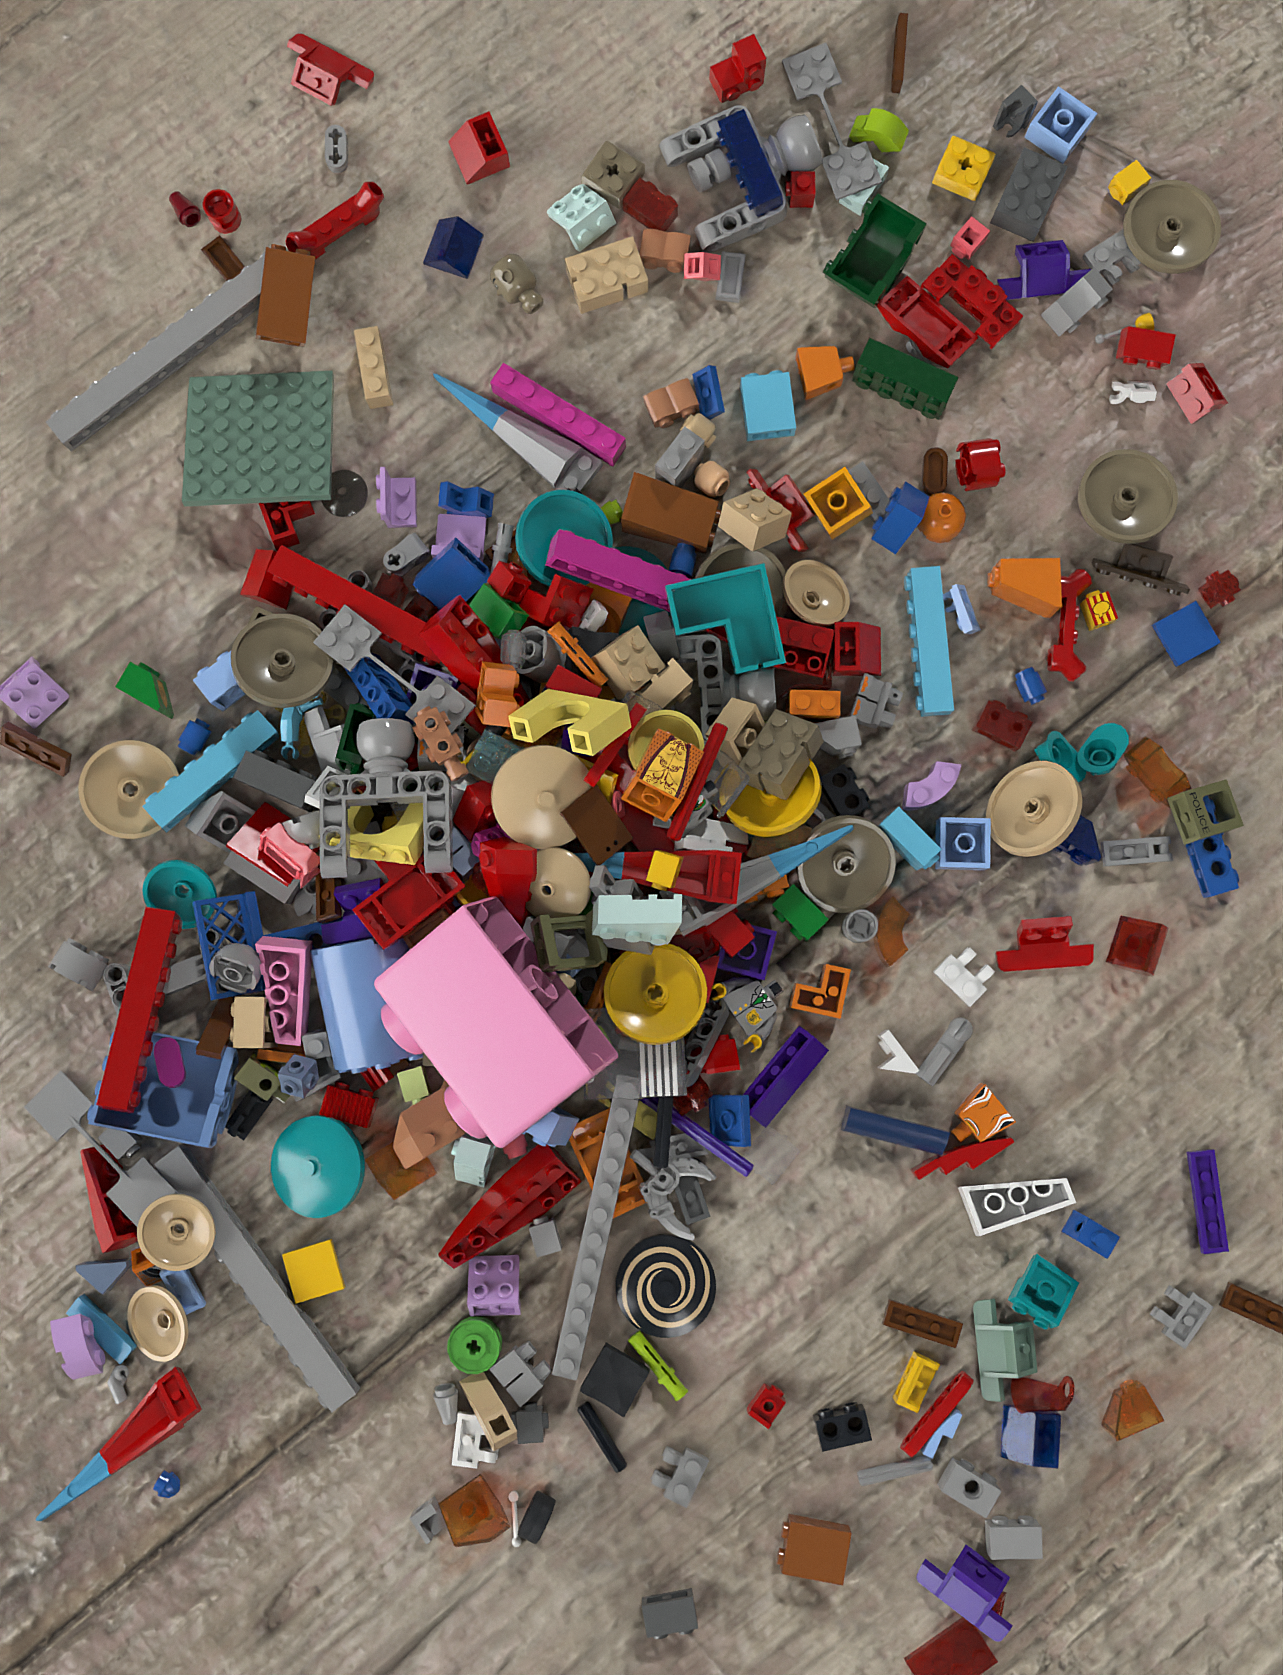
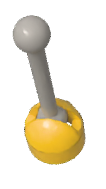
M1146 313L1139 316L1132 327L1154 330L1155 326L1152 315ZM1121 330L1105 335L1098 334L1095 337V342L1101 344L1106 339L1121 335Z

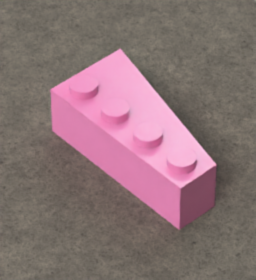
M263 936L255 944L261 961L259 966L261 975L264 977L265 995L269 1002V1014L275 1043L301 1046L303 1043L301 1036L308 1032L312 963L310 950H312L313 941Z

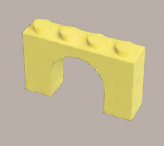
M552 689L545 690L508 716L513 739L531 743L558 726L574 723L568 727L572 752L594 756L631 728L628 706L625 703Z
M410 803L395 826L385 832L372 835L363 834L374 816L371 806H350V809H348L350 857L399 864H416L424 850L423 803ZM335 836L331 838L329 845L336 846L339 844L341 837Z

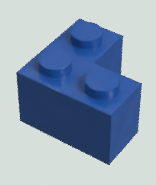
M906 481L901 488L896 487L889 497L890 501L885 508L886 514L884 517L879 516L872 526L874 533L871 539L894 554L899 551L923 519L929 501L928 495Z

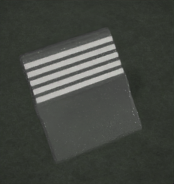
M606 1008L584 1009L618 1053L617 1060L584 1085V1100L620 1098L638 1100L646 1097L687 1096L684 1037L674 1042L660 1045L640 1043L624 1035L614 1025Z

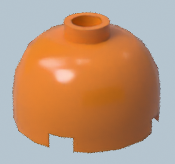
M944 492L933 494L929 497L923 519L917 527L929 541L936 543L949 542L958 536L964 527L966 520L965 507L960 499L953 494Z

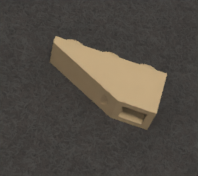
M485 1373L472 1374L460 1380L459 1383L493 1452L516 1440L517 1430Z

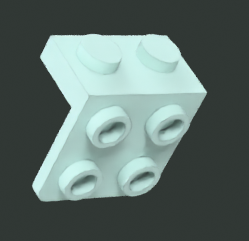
M584 184L574 187L571 192L556 201L547 210L548 216L567 231L575 249L579 252L616 224L607 201Z

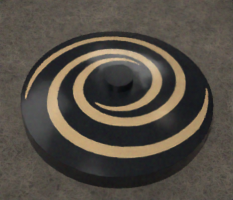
M657 1234L639 1241L625 1254L617 1271L616 1296L622 1313L634 1327L654 1337L673 1338L694 1330L708 1316L715 1300L716 1278L709 1258L694 1242L674 1234Z

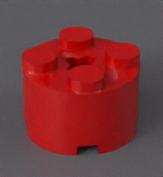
M986 438L958 444L956 452H960V459H955L956 474L960 485L966 486L964 489L966 492L996 487L999 484L1000 478L1005 477L1006 470L1005 465L1001 463L999 454L1001 445L998 439Z

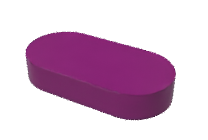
M165 1037L160 1039L154 1046V1057L159 1080L168 1088H177L186 1079L181 1047L173 1038Z

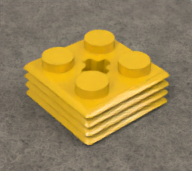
M952 136L932 183L975 201L996 154L957 136Z

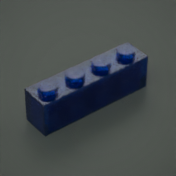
M742 109L717 121L719 131L716 132L717 139L721 147L725 145L728 153L725 156L730 168L735 166L738 173L735 175V179L739 188H744L747 193L744 198L748 209H754L758 217L783 205L781 190L745 110Z

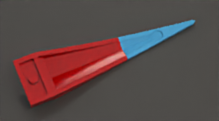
M722 850L665 851L684 857L675 887H667L666 891L709 902L737 905L742 859L741 852ZM655 851L616 852L601 865H605L614 878L622 880L634 879L638 884L651 887L653 882L646 881ZM573 853L584 863L589 872H594L597 865L588 853Z
M175 1366L155 1382L116 1433L70 1484L36 1517L35 1521H43L182 1429L187 1421L202 1410L181 1368Z

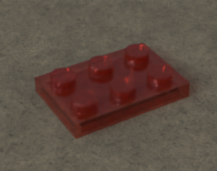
M964 1617L904 1657L906 1664L914 1675H981L998 1663V1660L977 1628Z

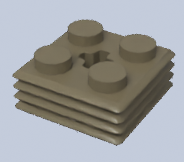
M605 141L581 175V184L586 185L607 202L620 209L645 174V164L611 142Z

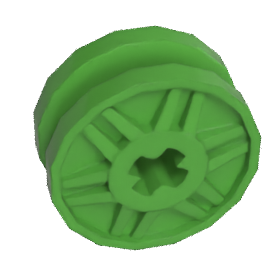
M484 1316L464 1318L454 1327L448 1339L447 1352L450 1361L458 1370L467 1374L485 1372L495 1364L502 1350V1335L498 1326ZM473 1340L477 1341V1349H473Z

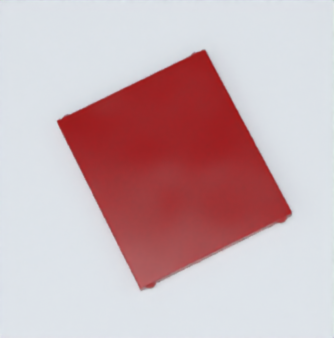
M264 802L233 838L227 842L226 847L287 887L295 879L264 852V849L259 850L260 835L266 828H272L278 822L282 824V822L291 819ZM320 847L311 850L317 853L320 850Z

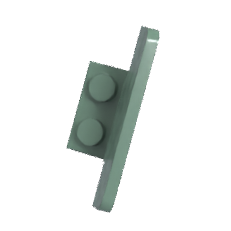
M995 1299L978 1300L973 1305L981 1393L983 1398L988 1401L1002 1402L1005 1401L1003 1378H1021L1038 1372L1033 1322L1022 1320L1011 1324H998Z

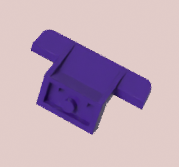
M1063 240L1016 245L1015 256L1020 264V277L997 279V283L1008 296L1006 300L1066 293L1091 269L1070 271V252Z
M381 878L335 887L334 896L344 910L343 921L321 925L322 940L325 944L332 946L374 938L352 909L385 885Z
M968 1545L964 1546L947 1575L927 1559L923 1561L917 1573V1581L996 1642L1002 1641L1011 1630L1013 1625L992 1610V1607L1010 1579L1008 1575Z

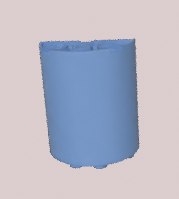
M375 938L310 950L334 1069L338 1070V1073L352 1071V1074L367 1071V1068L371 1067L383 1069L407 1057L408 1061L423 1058V1053L414 1055L405 1051L389 1035L381 1019V1009L386 1002L374 986L376 978L410 950L403 938L385 950L382 949Z
M114 1032L112 1033V1035H111V1037H110V1046H111V1043H112V1039H113ZM153 1032L151 1039L153 1050L151 1056L146 1059L147 1075L144 1082L140 1084L139 1092L141 1093V1099L138 1107H135L134 1113L103 1109L97 1106L96 1103L102 1081L99 1080L95 1087V1095L97 1096L94 1105L90 1106L87 1114L88 1124L205 1148H213L217 1144L218 1133L222 1134L232 1108L237 1085L233 1073L239 1064L238 1052L236 1048L226 1047L221 1060L196 1055V1047L199 1041ZM165 1037L175 1039L182 1051L186 1079L177 1088L166 1087L161 1083L158 1076L154 1046L157 1041ZM108 1056L104 1058L102 1064L103 1071H105Z

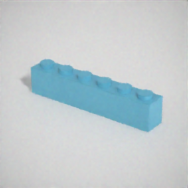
M940 566L911 568L907 576L904 577L905 591H909L910 598L906 602L907 614H911L912 624H909V637L914 640V648H911V660L916 662V672L913 673L914 686H918L919 696H916L915 699L916 709L920 710L921 717L949 715L954 711Z
M258 710L255 713L250 712L241 720L242 723L237 728H231L226 731L219 743L208 746L201 758L197 761L192 760L184 767L185 771L178 777L173 776L165 783V788L159 793H152L145 800L146 804L142 807L166 833L235 775L246 751L253 754L255 750L263 752L280 738L277 730Z

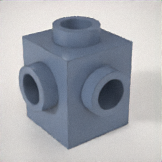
M294 1054L279 1071L278 1079L281 1085V1092L305 1098L308 1092L315 1087L319 1079L317 1061Z

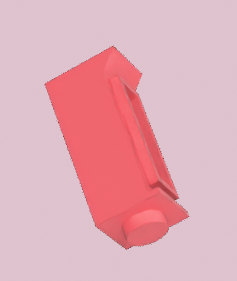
M278 822L272 828L268 827L261 833L259 850L264 849V852L296 880L299 879L300 888L304 887L320 873L318 868L320 857L304 843H299L291 838L282 824Z

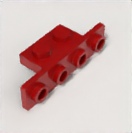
M749 469L746 473L750 477L748 482L751 487L765 492L767 496L782 504L784 508L792 513L786 533L789 537L787 539L789 545L795 551H807L809 548L797 531V528L812 518L815 513L790 475L786 474L769 487L757 469Z

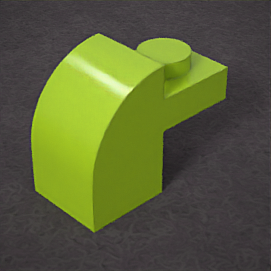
M871 108L869 115H858L856 117L849 138L853 142L873 141L882 153L901 152L909 129L893 113L883 109Z

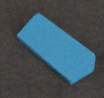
M85 1294L79 1296L66 1312L68 1316L82 1314L89 1317L94 1326L93 1335L96 1342L120 1365L137 1348L134 1340Z

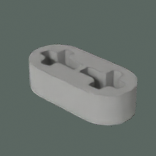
M332 125L325 131V160L328 168L333 173H342L348 167V138L344 128L340 125ZM336 134L340 135L338 145H335L333 141ZM335 153H338L340 157L338 164L333 163L335 161Z

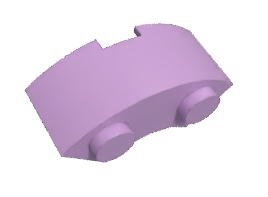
M936 761L931 766L929 775L925 779L906 784L904 787L902 810L922 809L945 796L955 784L961 764Z
M77 1314L50 1321L56 1353H62L65 1363L61 1366L71 1379L75 1380L103 1373L105 1354L94 1338V1326L89 1317Z

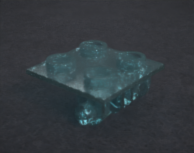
M485 729L474 748L475 750L466 768L469 773L493 785L496 774L503 763L523 748Z

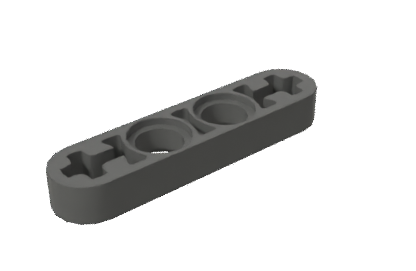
M713 998L709 1000L701 1019L693 1028L676 1062L677 1082L682 1087L691 1086L698 1079L729 1016L730 1010L723 998L716 1001ZM707 1026L713 1027L711 1033L701 1035L703 1028ZM694 1048H702V1051L698 1056H690V1053ZM690 1072L689 1074H684L683 1077L681 1076L682 1073Z

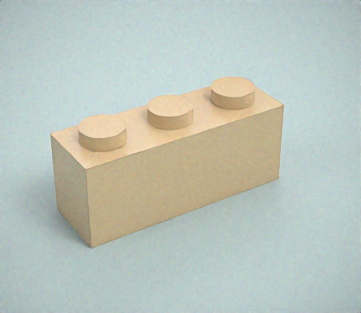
M378 326L354 330L364 394L369 408L374 409L394 405L383 339Z

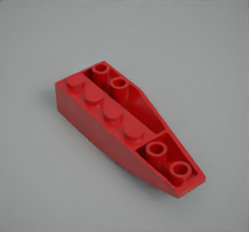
M461 595L456 596L432 616L418 634L447 669L475 695L478 693L482 661L510 665L492 633ZM519 681L518 688L513 691V697L517 705L522 707L531 700Z
M776 616L786 663L773 667L823 678L835 630ZM724 626L703 630L728 643Z
M538 1144L505 1172L472 1207L439 1252V1257L453 1269L457 1268L528 1225L533 1219L544 1215L579 1185L582 1180L554 1147L547 1144L546 1146Z

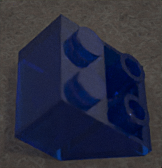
M1080 815L1070 835L1053 850L1059 853L1064 851L1070 855L1069 859L1080 866L1099 862L1101 854L1093 822Z
M1003 1404L1000 1456L1032 1467L1058 1469L1061 1415L1054 1408Z

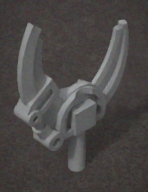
M634 1150L630 1158L651 1174L646 1182H642L639 1185V1190L645 1202L648 1203L650 1217L658 1219L671 1233L684 1239L694 1240V1233H690L689 1227L682 1224L674 1216V1209L670 1200L667 1201V1194H670L677 1187L681 1176H697L711 1181L716 1179V1175L702 1162L698 1163V1160L687 1159V1157L671 1159L668 1162L667 1168H657L638 1150Z

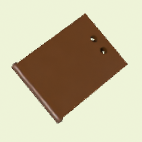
M597 784L560 812V815L597 866L604 863L633 839Z

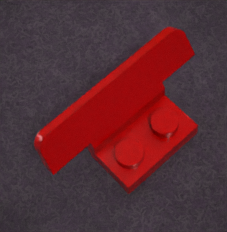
M296 34L288 41L287 47L300 54L297 57L290 84L330 106L336 104L343 81L348 79L365 89H368L374 81V72L304 34Z
M1071 916L1021 920L1017 929L1018 950L996 951L995 956L997 967L1003 972L1088 966L1094 960V944L1070 946L1068 934L1073 926Z

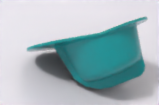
M1107 723L1097 727L1077 753L1079 766L1085 771L1090 772L1093 776L1111 772L1129 745V735L1126 729L1115 723Z
M1050 732L1047 740L1035 748V753L1040 761H1050L1061 765L1074 776L1077 782H1081L1085 778L1086 771L1079 766L1077 761L1078 752L1060 732Z

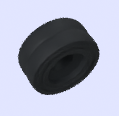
M537 1491L526 1510L517 1535L531 1543L537 1544L551 1517L556 1500Z

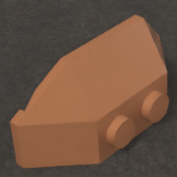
M448 1087L441 1088L400 1113L393 1149L405 1169L466 1134L454 1121L446 1107L444 1092Z

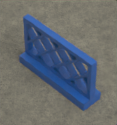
M255 891L192 902L211 1001L255 992H264L266 987L264 977L261 975L258 984L252 991L247 989L246 993H239L227 989L225 993L217 994L215 983L219 977L216 975L213 978L209 969L211 958L215 952L217 953L220 950L218 947L224 938L232 943L242 944L244 942L245 945L251 946L256 951L255 944L263 937V930ZM230 901L237 902L238 912L234 917L223 910ZM209 905L217 911L210 921L202 915L201 906ZM219 914H222L231 921L225 931L214 924ZM234 924L242 929L243 936L239 941L228 934ZM210 927L221 935L215 945L207 940L206 933Z

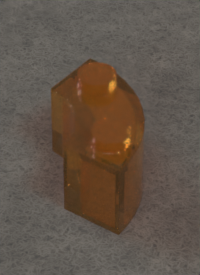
M1144 737L1124 754L1128 763L1126 766L1127 770L1132 776L1138 777L1150 791L1149 795L1156 803L1160 804L1162 802L1170 808L1167 798L1192 789L1186 774L1170 760L1163 747L1151 739Z
M801 825L788 833L778 836L762 837L752 835L744 858L754 860L802 844L809 836L812 828Z
M894 896L884 902L876 916L878 931L874 936V945L880 960L886 967L892 966L908 951L903 941L902 930L904 922L910 914Z

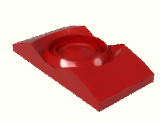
M908 275L877 303V308L894 331L908 336L917 345L923 357L947 369L979 338Z
M423 854L415 865L410 864L352 910L382 949L385 950L409 934L427 917L444 907L466 886L454 871L426 873Z

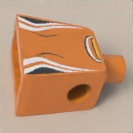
M980 1083L955 1111V1115L961 1123L951 1130V1133L960 1143L970 1135L977 1141L982 1142L1013 1125L1016 1121L986 1084Z

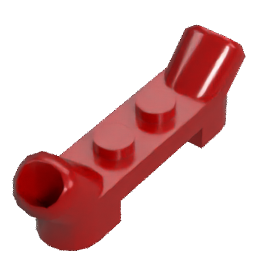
M364 182L357 194L303 230L288 233L285 240L288 251L296 252V249L310 251L311 256H315V259L326 253L325 247L361 223L366 226L379 216V205L384 199L382 189L375 182Z
M1076 569L1068 577L1061 576L1062 607L1060 608L1058 645H1053L1048 649V671L1061 672L1070 682L1080 677L1087 667L1073 652V644L1075 645L1078 639V631L1074 630L1075 621L1079 617V606H1076V598L1092 584L1091 576L1084 569Z

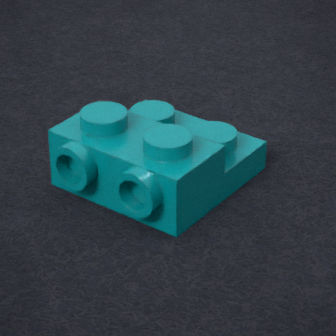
M1036 1254L1032 1256L1023 1276L1018 1278L1008 1301L1013 1303L1012 1308L1022 1315L1028 1313L1035 1318L1033 1322L1038 1327L1051 1329L1059 1326L1079 1282Z

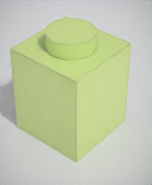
M425 1066L397 1073L405 1102L412 1100L413 1105L425 1099L426 1096L432 1094Z

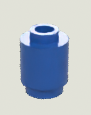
M685 543L677 544V547L673 550L668 571L683 574L689 579L692 578L697 557L695 553L696 548Z
M1030 667L1015 674L1017 679L1015 683L1025 703L1030 701L1031 705H1034L1045 699L1043 695L1047 693V690L1038 671L1035 672L1034 668Z
M196 718L195 722L189 720L178 739L180 741L178 747L194 756L198 751L201 752L212 732L208 730L210 725Z

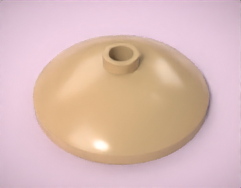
M802 560L793 564L785 573L782 584L784 597L793 612L801 619L816 626L826 627L834 625V622H840L845 617L850 605L848 589L841 577L829 566L814 560Z
M552 847L537 850L536 880L531 882L529 891L532 893L531 901L526 902L525 908L536 918L539 915L549 914L550 918L578 916L587 906L591 896V889L589 888L590 875L584 863L575 854L563 848ZM545 886L551 888V893L546 892Z
M169 1194L152 1202L141 1215L137 1227L138 1244L144 1256L157 1267L170 1271L186 1270L199 1264L212 1249L216 1235L215 1222L208 1208L198 1199L185 1194ZM182 1224L184 1231H179L176 1225Z
M151 1285L138 1290L130 1300L127 1313L128 1326L134 1342L146 1356L155 1361L166 1362L176 1358L184 1350L188 1339V1320L182 1304L171 1292L160 1286Z

